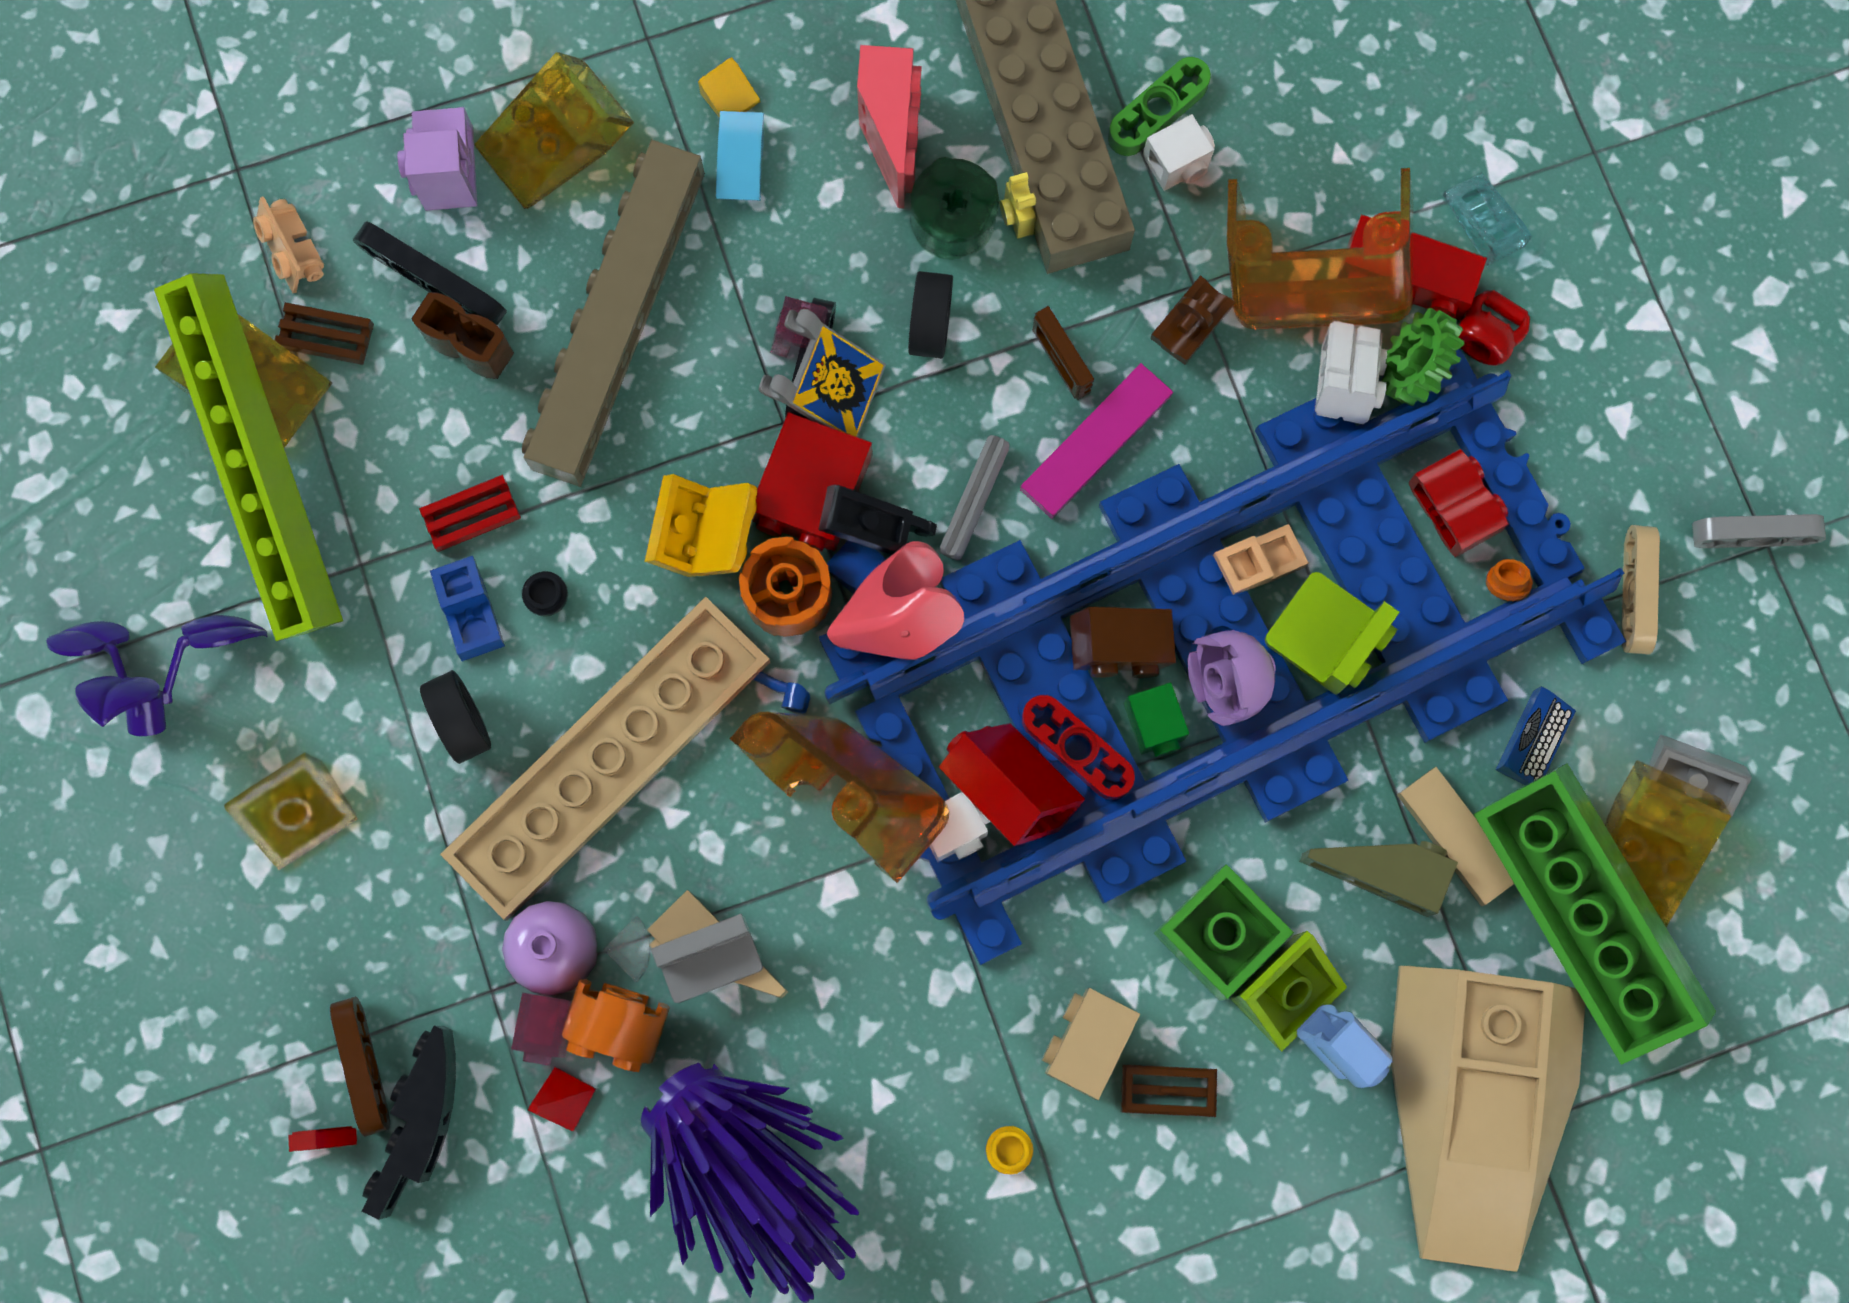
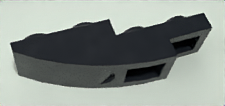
M434 1025L431 1032L427 1030L423 1032L413 1050L412 1056L417 1058L409 1076L403 1074L392 1091L390 1100L395 1103L390 1114L406 1121L404 1128L398 1126L392 1133L385 1148V1152L390 1155L382 1171L376 1170L372 1174L362 1195L367 1198V1201L361 1212L378 1220L391 1216L409 1179L417 1183L429 1181L439 1159L449 1128L456 1083V1053L453 1031L445 1026Z

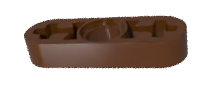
M355 996L332 1003L330 1005L332 1026L358 1129L364 1137L389 1130V1110L361 1002Z

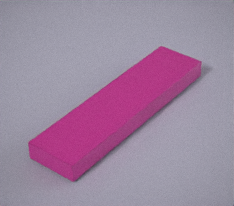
M1140 363L1020 486V491L1053 519L1172 397L1173 391Z

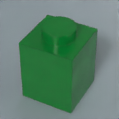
M1171 682L1126 698L1123 704L1141 755L1153 751L1155 758L1181 749L1179 742L1184 741L1188 737L1189 731Z

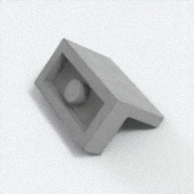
M742 914L651 948L656 966L662 969L671 997L675 1003L692 999L758 973L763 969L746 919Z

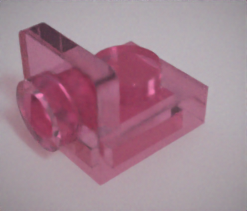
M785 296L770 353L787 358L791 345L805 349L808 347L809 338L792 332L785 327V319L790 310H795L799 313L801 309H808L816 314L820 321L825 324L828 309L824 306Z

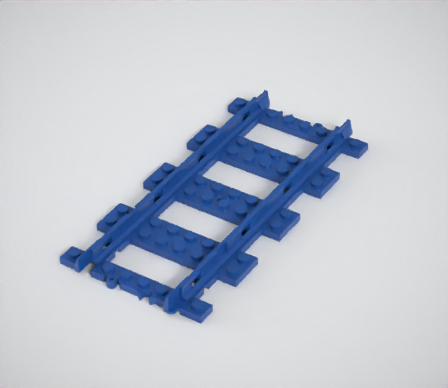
M1461 349L1456 350V356L1461 358L1460 362L1451 365L1449 371L1452 373V377L1450 380L1442 379L1441 391L1438 394L1430 391L1425 403L1418 400L1414 406L1404 403L1359 426H1356L1354 422L1344 421L1343 417L1334 419L1317 415L1315 412L1316 398L1257 426L1255 432L1274 467L1199 502L1180 464H1177L1100 501L1099 508L1117 542L1040 579L1021 540L952 572L942 577L940 584L943 589L948 590L959 601L964 611L962 628L935 650L918 659L905 660L887 656L879 657L876 654L839 648L829 640L827 633L819 636V641L839 681L830 684L825 689V697L829 705L867 686L875 699L874 702L856 710L855 714L868 740L882 746L873 747L869 750L867 754L868 766L874 771H883L889 764L892 766L888 781L908 819L905 828L906 834L920 830L916 822L917 815L950 798L900 697L929 684L934 678L945 673L947 675L978 659L1011 724L1085 798L1084 802L1059 832L1014 846L982 863L977 852L960 860L956 853L937 862L929 845L926 849L918 851L917 857L929 862L941 888L927 896L926 902L933 917L937 920H943L953 914L956 915L979 965L1022 945L1002 902L1047 879L1083 863L1104 904L1187 862L1166 822L1167 820L1244 782L1266 823L1349 781L1328 740L1403 703L1424 743L1507 702L1508 699L1487 661L1559 625L1581 664L1626 642L1602 599L1617 589L1622 575L1625 574L1622 568H1618L1611 574L1585 586L1582 579L1573 584L1570 582V579L1583 573L1582 570L1585 569L1571 543L1558 539L1569 531L1570 520L1563 513H1556L1550 518H1546L1545 515L1549 504L1527 467L1529 454L1525 453L1520 457H1512L1505 450V442L1510 441L1516 435V431L1504 427L1491 403L1498 401L1505 395L1510 378L1512 377L1509 370H1506L1499 376L1490 373L1477 379ZM1434 414V418L1410 429L1412 424ZM1448 431H1451L1460 449L1468 457L1473 456L1481 465L1484 472V479L1482 480L1484 486L1491 494L1499 495L1504 501L1508 510V517H1506L1508 525L1505 529L1538 586L1531 590L1526 598L1518 601H1508L1466 623L1378 466ZM1266 495L1267 499L1240 511L1242 506ZM1293 506H1296L1341 588L1374 611L1385 601L1400 612L1391 624L1398 629L1391 641L1382 652L1374 648L1381 665L1369 670L1356 688L1348 684L1337 695L1327 691L1309 701L1305 700L1284 658L1265 644V636L1269 630L1248 591L1233 595L1213 556L1215 552L1224 549L1221 541ZM1107 572L1108 576L1080 589L1081 584ZM1139 582L1152 609H1172L1175 653L1188 677L1189 653L1197 651L1198 644H1193L1195 640L1210 634L1230 630L1253 636L1272 656L1276 667L1272 697L1258 714L1241 722L1225 726L1212 721L1223 742L1222 744L1147 781L1144 780L1088 670H1073L1072 640L1062 621V618ZM1545 613V615L1522 626V623ZM934 657V660L905 674L904 670ZM1039 695H1048L1055 698L1131 764L1135 773L1134 784L1130 791L1124 797L1117 800H1108L1100 797L1033 739L1022 725V713L1030 699ZM1375 697L1374 700L1350 711L1351 708ZM1207 701L1202 702L1208 714L1214 712L1209 707ZM1036 707L1032 710L1035 714L1034 726L1039 728L1042 724H1047L1055 731V735L1049 738L1054 744H1057L1061 734L1071 727L1067 721L1063 722L1061 728L1056 726L1050 719L1053 711L1048 707L1043 711L1038 710ZM1073 735L1065 741V752L1070 758L1083 760L1090 755L1091 745L1085 737ZM1099 751L1094 762L1084 768V770L1091 775L1095 767H1097L1106 776L1102 783L1106 788L1110 789L1113 785L1122 788L1125 785L1120 780L1123 771L1118 767L1113 771L1107 770L1100 764L1101 760L1107 756L1102 751ZM881 756L883 759L880 762H876L874 758ZM1214 777L1213 780L1187 792L1188 789ZM1037 864L1039 865L1038 867H1036V868H1034V869H1032V870H1030V871H1028V872H1026V873H1024V874H1022V875H1020V876H1018V877H1016V878H1014V879H1012V880L1009 881V878H1011V877H1013V876H1015V875H1017V874H1019V873H1021V872H1023V871H1025V870H1027V869H1029V868H1031V867H1033V866H1035V865H1037Z

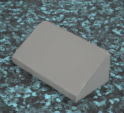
M1660 735L1654 748L1644 784L1732 817L1752 777L1747 767L1742 764Z

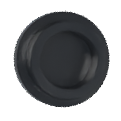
M548 571L538 572L530 576L522 589V599L525 606L533 614L543 617L552 616L561 611L568 598V589L565 582L557 574Z

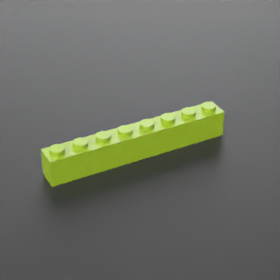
M190 273L155 288L154 292L275 640L280 641L308 634L342 622L343 618L224 274Z

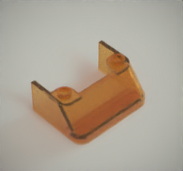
M1401 168V211L1382 212L1373 216L1364 228L1362 248L1273 252V240L1270 230L1259 221L1246 220V206L1238 180L1229 179L1227 251L1232 300L1235 301L1233 309L1237 320L1249 329L1329 326L1333 321L1354 325L1386 324L1404 319L1410 313L1413 306L1414 196L1410 168Z

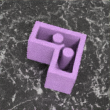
M465 108L412 111V128L406 129V133H403L404 150L398 151L397 155L400 175L402 178L408 179L411 195H417L425 211L476 207L477 191L473 125Z

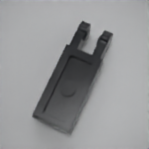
M840 485L827 487L819 525V531L893 555L905 544L909 543L907 542L909 532L919 536L930 537L936 534L937 524L913 515L911 510Z

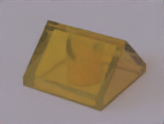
M306 752L224 804L226 811L278 870L284 868L358 819L323 761Z

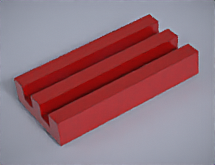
M503 475L419 508L437 552L521 519ZM496 492H501V494L435 520V517ZM506 504L508 510L441 536L440 531L477 517Z

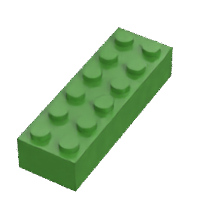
M1568 763L1487 805L1474 814L1621 1065L1708 1026L1716 1013L1715 1008Z

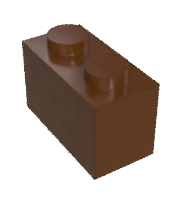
M1088 607L1070 616L1073 670H1090L1091 677L1095 678L1117 676L1118 671H1132L1133 678H1152L1160 675V669L1176 663L1172 609Z

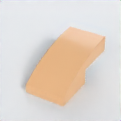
M1289 524L1257 538L1254 535L1213 554L1233 595L1282 578L1305 568L1309 564Z

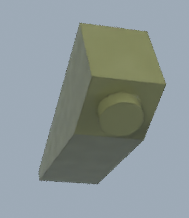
M1421 841L1420 845L1395 844L1315 848L1302 853L1299 861L1426 917L1439 913L1458 864L1457 861L1446 857V849L1426 841Z

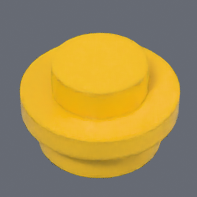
M1004 1126L995 1130L988 1138L986 1156L991 1166L998 1172L1009 1175L1017 1174L1030 1164L1033 1156V1144L1030 1137L1022 1129L1015 1126Z

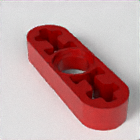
M1039 695L1027 702L1022 713V725L1025 731L1094 792L1104 799L1117 800L1124 797L1130 791L1135 780V773L1131 764L1058 700L1048 695ZM1035 707L1040 711L1045 710L1046 707L1052 709L1053 713L1050 719L1059 728H1061L1064 721L1071 725L1061 734L1057 744L1049 740V738L1055 735V731L1047 724H1042L1039 728L1034 726L1035 714L1032 710ZM1073 735L1085 737L1091 745L1090 755L1083 760L1070 758L1065 752V741ZM1099 751H1102L1107 756L1101 760V765L1109 771H1113L1116 767L1123 771L1120 780L1125 785L1122 788L1117 785L1111 786L1110 789L1106 788L1102 784L1106 776L1097 767H1095L1091 775L1084 770V768L1094 762Z

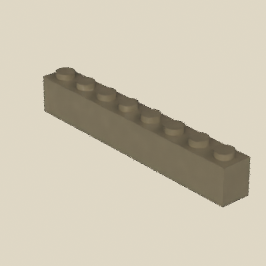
M652 139L646 154L642 152L639 154L634 166L633 176L636 179L631 192L625 191L619 203L618 216H620L616 229L615 231L609 230L604 239L602 254L605 256L600 269H594L589 276L586 293L589 296L583 309L578 308L573 316L570 332L573 334L568 348H562L556 358L554 372L557 375L552 388H546L541 395L538 405V413L541 415L535 429L530 428L527 431L523 440L522 453L525 454L523 458L532 471L581 487L705 175L700 155Z

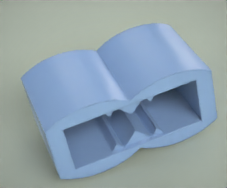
M1322 1005L1297 1029V1036L1338 1079H1348L1357 1088L1376 1086L1389 1072L1388 1066L1393 1062L1392 1056L1351 1012H1339L1333 1005Z

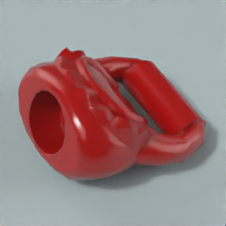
M1495 290L1482 292L1474 297L1472 305L1467 310L1466 317L1459 323L1463 331L1458 338L1464 341L1461 349L1480 363L1491 366L1503 364L1510 358L1514 347L1520 344L1529 333L1530 316L1528 311ZM1484 304L1519 327L1513 331L1510 323L1506 324L1492 315L1491 311H1482V305Z

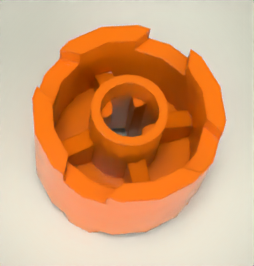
M789 536L771 538L754 547L750 552V557L743 565L742 573L740 572L739 575L741 598L753 622L761 627L763 631L773 636L779 635L783 637L802 635L818 626L821 620L825 619L832 599L829 569L821 553L816 548H812L804 542L796 541L793 537ZM788 580L791 586L796 587H793V592L784 594L782 591H777L781 590L779 583Z
M580 979L561 1034L564 1039L568 1040L566 1051L585 1058H594L595 1052L614 1057L612 1065L618 1068L640 1072L642 1063L649 1064L653 1062L670 1007L665 1003L659 1002L657 1009L646 1006L649 996L607 983L603 984L601 991L591 990L592 982L587 979Z

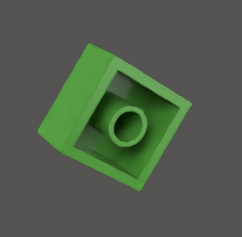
M1227 864L1218 869L1154 932L1157 938L1219 1001L1228 999L1294 933Z

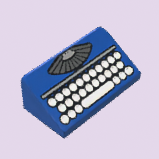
M1542 686L1535 689L1495 770L1524 785L1544 776L1576 710L1550 690Z

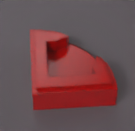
M346 1126L292 1132V1135H288L289 1152L357 1145L356 1128Z

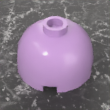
M1235 630L1218 632L1197 638L1193 643L1198 644L1197 651L1189 653L1188 673L1192 690L1198 703L1207 701L1209 707L1214 711L1207 714L1212 721L1225 726L1241 722L1258 714L1271 699L1274 689L1276 667L1272 656L1253 636Z
M546 901L527 907L513 918L504 935L502 952L507 970L519 985L533 993L555 995L572 991L577 987L580 979H587L596 964L597 937L594 927L582 912L566 903Z

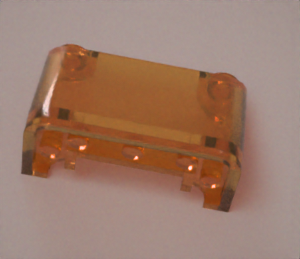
M758 712L745 720L729 738L777 788L789 797L796 791L794 788L800 785L813 786L820 792L834 775L844 781L846 785L833 801L831 810L833 820L875 861L874 864L896 883L902 879L948 823L950 814L948 805L937 791L838 718L779 712Z

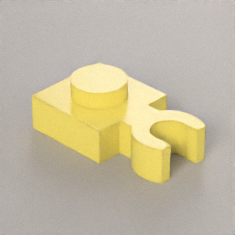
M1025 172L1009 177V182H1006L1005 197L999 201L1004 223L1006 226L1013 225L1017 239L1033 235L1036 215L1033 206L1036 205V198L1034 193H1030L1028 174Z

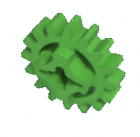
M1428 308L1424 315L1416 312L1413 317V323L1409 324L1404 321L1401 324L1400 335H1392L1390 340L1393 346L1387 351L1385 377L1381 380L1386 382V395L1402 404L1404 402L1414 406L1417 400L1422 403L1427 402L1430 391L1436 394L1441 391L1442 379L1450 380L1452 377V373L1449 371L1451 365L1460 362L1461 358L1456 356V350L1464 345V341L1458 338L1463 329L1456 324V319L1440 310L1437 312L1432 308Z

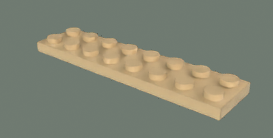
M705 597L440 855L503 920L508 921L770 663V659Z

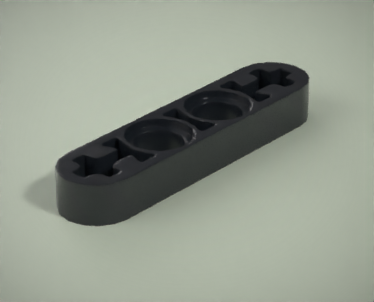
M368 221L364 222L353 238V242L365 253L429 293H439L452 298L464 309L466 314L485 317L498 325L507 313V310L487 293Z

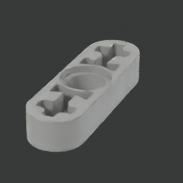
M1818 514L1711 517L1692 523L1694 547L1803 546L1826 540L1824 516Z

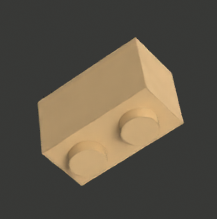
M1091 988L1086 989L1083 996L1074 993L1063 1015V1019L1069 1021L1062 1039L1055 1035L1053 1036L1043 1055L1042 1061L1049 1064L1045 1074L1095 1100H1099L1140 1013Z

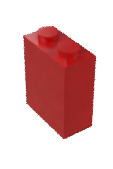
M788 412L757 488L756 512L752 518V522L757 523L755 527L761 532L774 537H781L782 532L799 538L798 541L816 548L819 552H823L824 548L835 551L840 537L819 531L827 487L840 485L859 492L873 456L872 442Z
M1011 723L994 727L986 726L980 730L959 733L948 744L946 750L949 754L939 766L945 775L1014 846L1059 832L1085 800Z

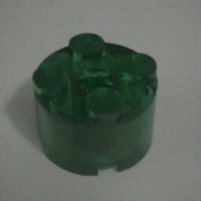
M941 157L927 167L914 183L910 204V223L920 246L936 257L949 260L962 258L984 248L993 235L999 208L998 187L995 179L979 165L964 159ZM957 207L954 213L949 212L947 209Z

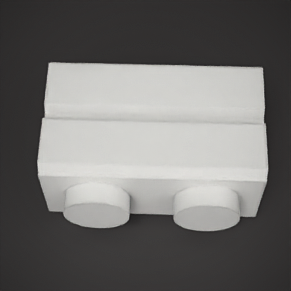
M1335 320L1330 323L1321 348L1315 405L1317 415L1334 419L1343 417L1344 421L1364 424L1368 422L1373 408H1381L1386 392V382L1379 381V375L1383 376L1385 373L1388 350L1381 348L1383 333H1381L1380 329L1365 326L1355 328L1354 324Z

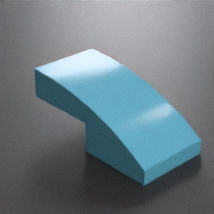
M720 111L716 199L761 201L764 113Z

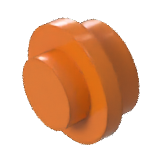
M1514 559L1499 561L1489 570L1486 577L1488 590L1494 596L1506 601H1518L1526 598L1533 585L1529 568L1524 563Z

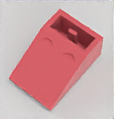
M860 45L857 81L859 125L897 207L904 208L905 193H914L915 153H917L918 113H920L922 66H913L914 48Z

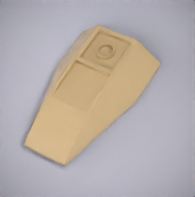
M1399 966L1391 1044V1056L1393 1059L1391 1069L1419 1257L1421 1259L1518 1271L1579 1088L1585 1003L1576 988L1552 982L1456 969Z

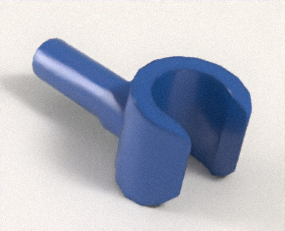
M762 671L753 679L777 693L785 694L781 706L783 709L800 714L807 712L810 693L802 685L779 681Z

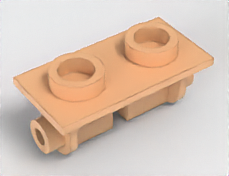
M260 197L257 216L253 218L255 232L262 243L267 242L272 252V264L279 279L286 280L292 294L297 293L299 279L306 278L307 281L314 282L323 277L322 269L324 268V263L311 239L295 243L294 239L304 237L307 234V230L295 206L288 204L286 199H279L269 207L266 199Z

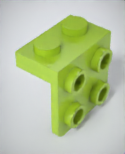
M1314 572L1309 575L1266 634L1265 644L1337 695L1348 684L1356 688L1371 668V665L1365 660L1374 648L1382 652L1398 630L1391 624L1400 612L1385 601L1374 611L1322 573Z

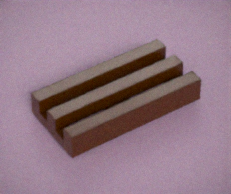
M284 303L283 311L285 316L284 319H280L278 325L280 334L279 336L276 335L274 340L277 348L360 365L364 364L374 326L371 319ZM296 318L323 324H329L361 331V333L356 334L311 324H305L295 322ZM294 332L356 344L357 348L356 351L294 339L291 338V335Z
M1049 306L1036 312L1032 331L1074 399L1079 400L1090 394L1094 378Z
M1122 1065V1103L1120 1112L1216 1117L1217 1069ZM1133 1075L1207 1078V1088L1133 1084ZM1132 1094L1206 1097V1107L1132 1103Z

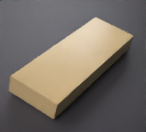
M1437 767L1428 771L1397 794L1430 840L1447 850V858L1458 862L1455 869L1456 874L1481 906L1487 905L1514 884L1477 819Z

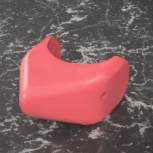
M912 541L887 558L864 579L832 622L827 631L829 640L839 648L905 660H915L935 650L958 633L964 622V611L952 593L946 589L936 587L944 574L943 563L938 553L927 543Z

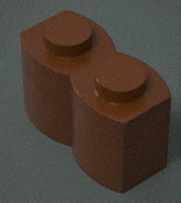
M428 293L411 318L426 342L434 350L445 356L461 358L471 371L482 377L498 379L514 354L503 332L495 323L479 315L466 314L464 309L455 300L446 295Z

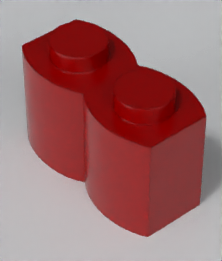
M1461 449L1415 473L1408 482L1420 506L1432 520L1438 535L1454 557L1501 533L1508 525L1506 519L1508 517V510L1504 501L1499 495L1491 494L1482 482L1484 472L1481 465L1473 456L1468 457Z

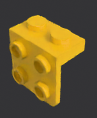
M675 474L663 475L644 562L687 577L738 572L747 555L746 543L751 520L756 512L757 487L749 483L708 488Z

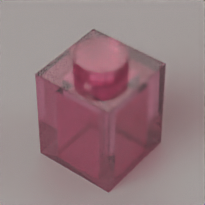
M522 993L511 1050L524 1052L522 1061L551 1066L552 1057L565 1058L568 1040L564 1039L561 1034L572 1001Z

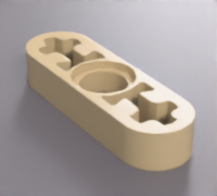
M1631 525L1625 537L1622 635L1626 642L1622 644V647L1626 653L1650 655L1657 641L1660 536L1656 527Z

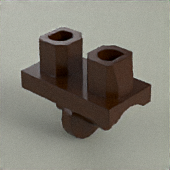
M1200 275L1151 334L1150 339L1175 359L1186 365L1232 309L1235 301L1218 292Z

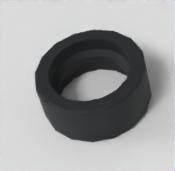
M923 271L917 273L910 320L909 355L940 359L944 357L952 299L953 275Z
M454 670L420 686L421 697L430 720L447 752L456 763L460 764L491 749V741L480 713L463 681Z

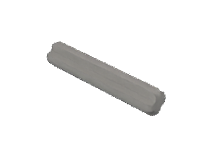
M994 435L987 437L940 545V553L950 559L960 560L964 555L1009 451V442Z

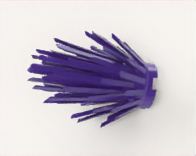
M700 1063L690 1065L667 1079L659 1087L664 1095L657 1101L653 1109L650 1111L647 1106L644 1107L641 1115V1126L651 1139L650 1217L664 1202V1164L673 1229L677 1236L682 1265L688 1259L686 1243L690 1251H693L695 1246L690 1219L696 1215L715 1270L718 1273H722L724 1267L707 1218L750 1298L753 1288L747 1277L750 1279L755 1278L752 1267L755 1257L780 1293L787 1294L789 1292V1284L798 1298L805 1303L809 1302L810 1299L814 1300L813 1289L808 1283H811L814 1279L815 1266L823 1262L837 1280L844 1279L845 1271L836 1260H844L845 1256L834 1242L852 1259L856 1257V1252L831 1225L839 1223L834 1218L835 1213L833 1209L809 1188L807 1183L788 1164L794 1166L850 1215L858 1216V1209L843 1197V1193L836 1188L838 1186L831 1178L814 1167L766 1128V1124L814 1150H821L823 1148L822 1144L787 1124L801 1130H809L835 1142L844 1138L838 1133L809 1122L812 1119L803 1115L813 1113L810 1107L771 1096L784 1094L789 1087L728 1077L724 1075L717 1065L713 1064L712 1068L704 1069Z

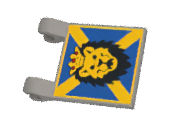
M801 309L798 313L795 310H790L785 319V327L792 332L809 338L810 342L793 383L783 375L777 374L773 378L770 375H764L759 385V392L788 405L814 422L858 437L886 364L823 324L812 311Z

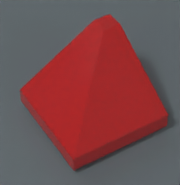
M554 1067L530 1104L528 1111L570 1131H574L596 1088Z

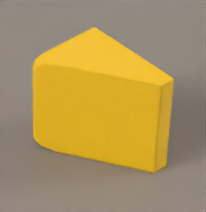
M732 57L698 81L701 96L719 118L720 111L747 112L760 103V98Z

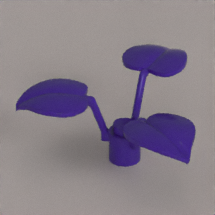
M207 616L184 624L181 627L184 636L179 637L177 640L163 691H160V685L153 679L127 677L119 651L115 646L130 639L129 632L124 626L105 621L83 623L49 636L46 643L49 650L63 656H85L102 650L107 652L111 656L118 677L102 676L80 683L75 688L77 702L102 727L125 711L129 734L134 736H152L166 729L164 704L173 702L172 689L184 649L187 646L213 648L258 636H268L267 631L261 626L235 616Z

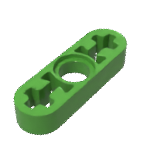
M1186 57L1179 60L1112 119L1108 133V142L1113 151L1123 156H1132L1144 149L1147 137L1170 126L1205 95L1210 82L1211 73L1208 65L1196 57ZM1194 74L1198 76L1197 84L1195 85L1193 82L1188 83L1181 89L1178 96L1175 90L1180 87L1183 76L1191 77ZM1156 97L1164 98L1169 102L1171 111L1166 115L1158 116L1150 112L1147 103ZM1140 116L1143 123L1137 128L1135 140L1130 136L1122 139L1120 137L1121 129L1131 130L1138 123Z

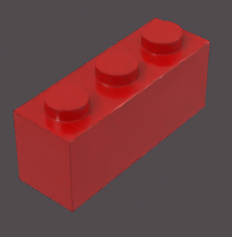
M1361 214L1352 231L1337 278L1346 280L1349 286L1358 290L1368 291L1372 289L1386 294L1395 303L1401 305L1415 304L1426 309L1432 308L1437 312L1440 310L1452 318L1461 320L1472 305L1487 258Z

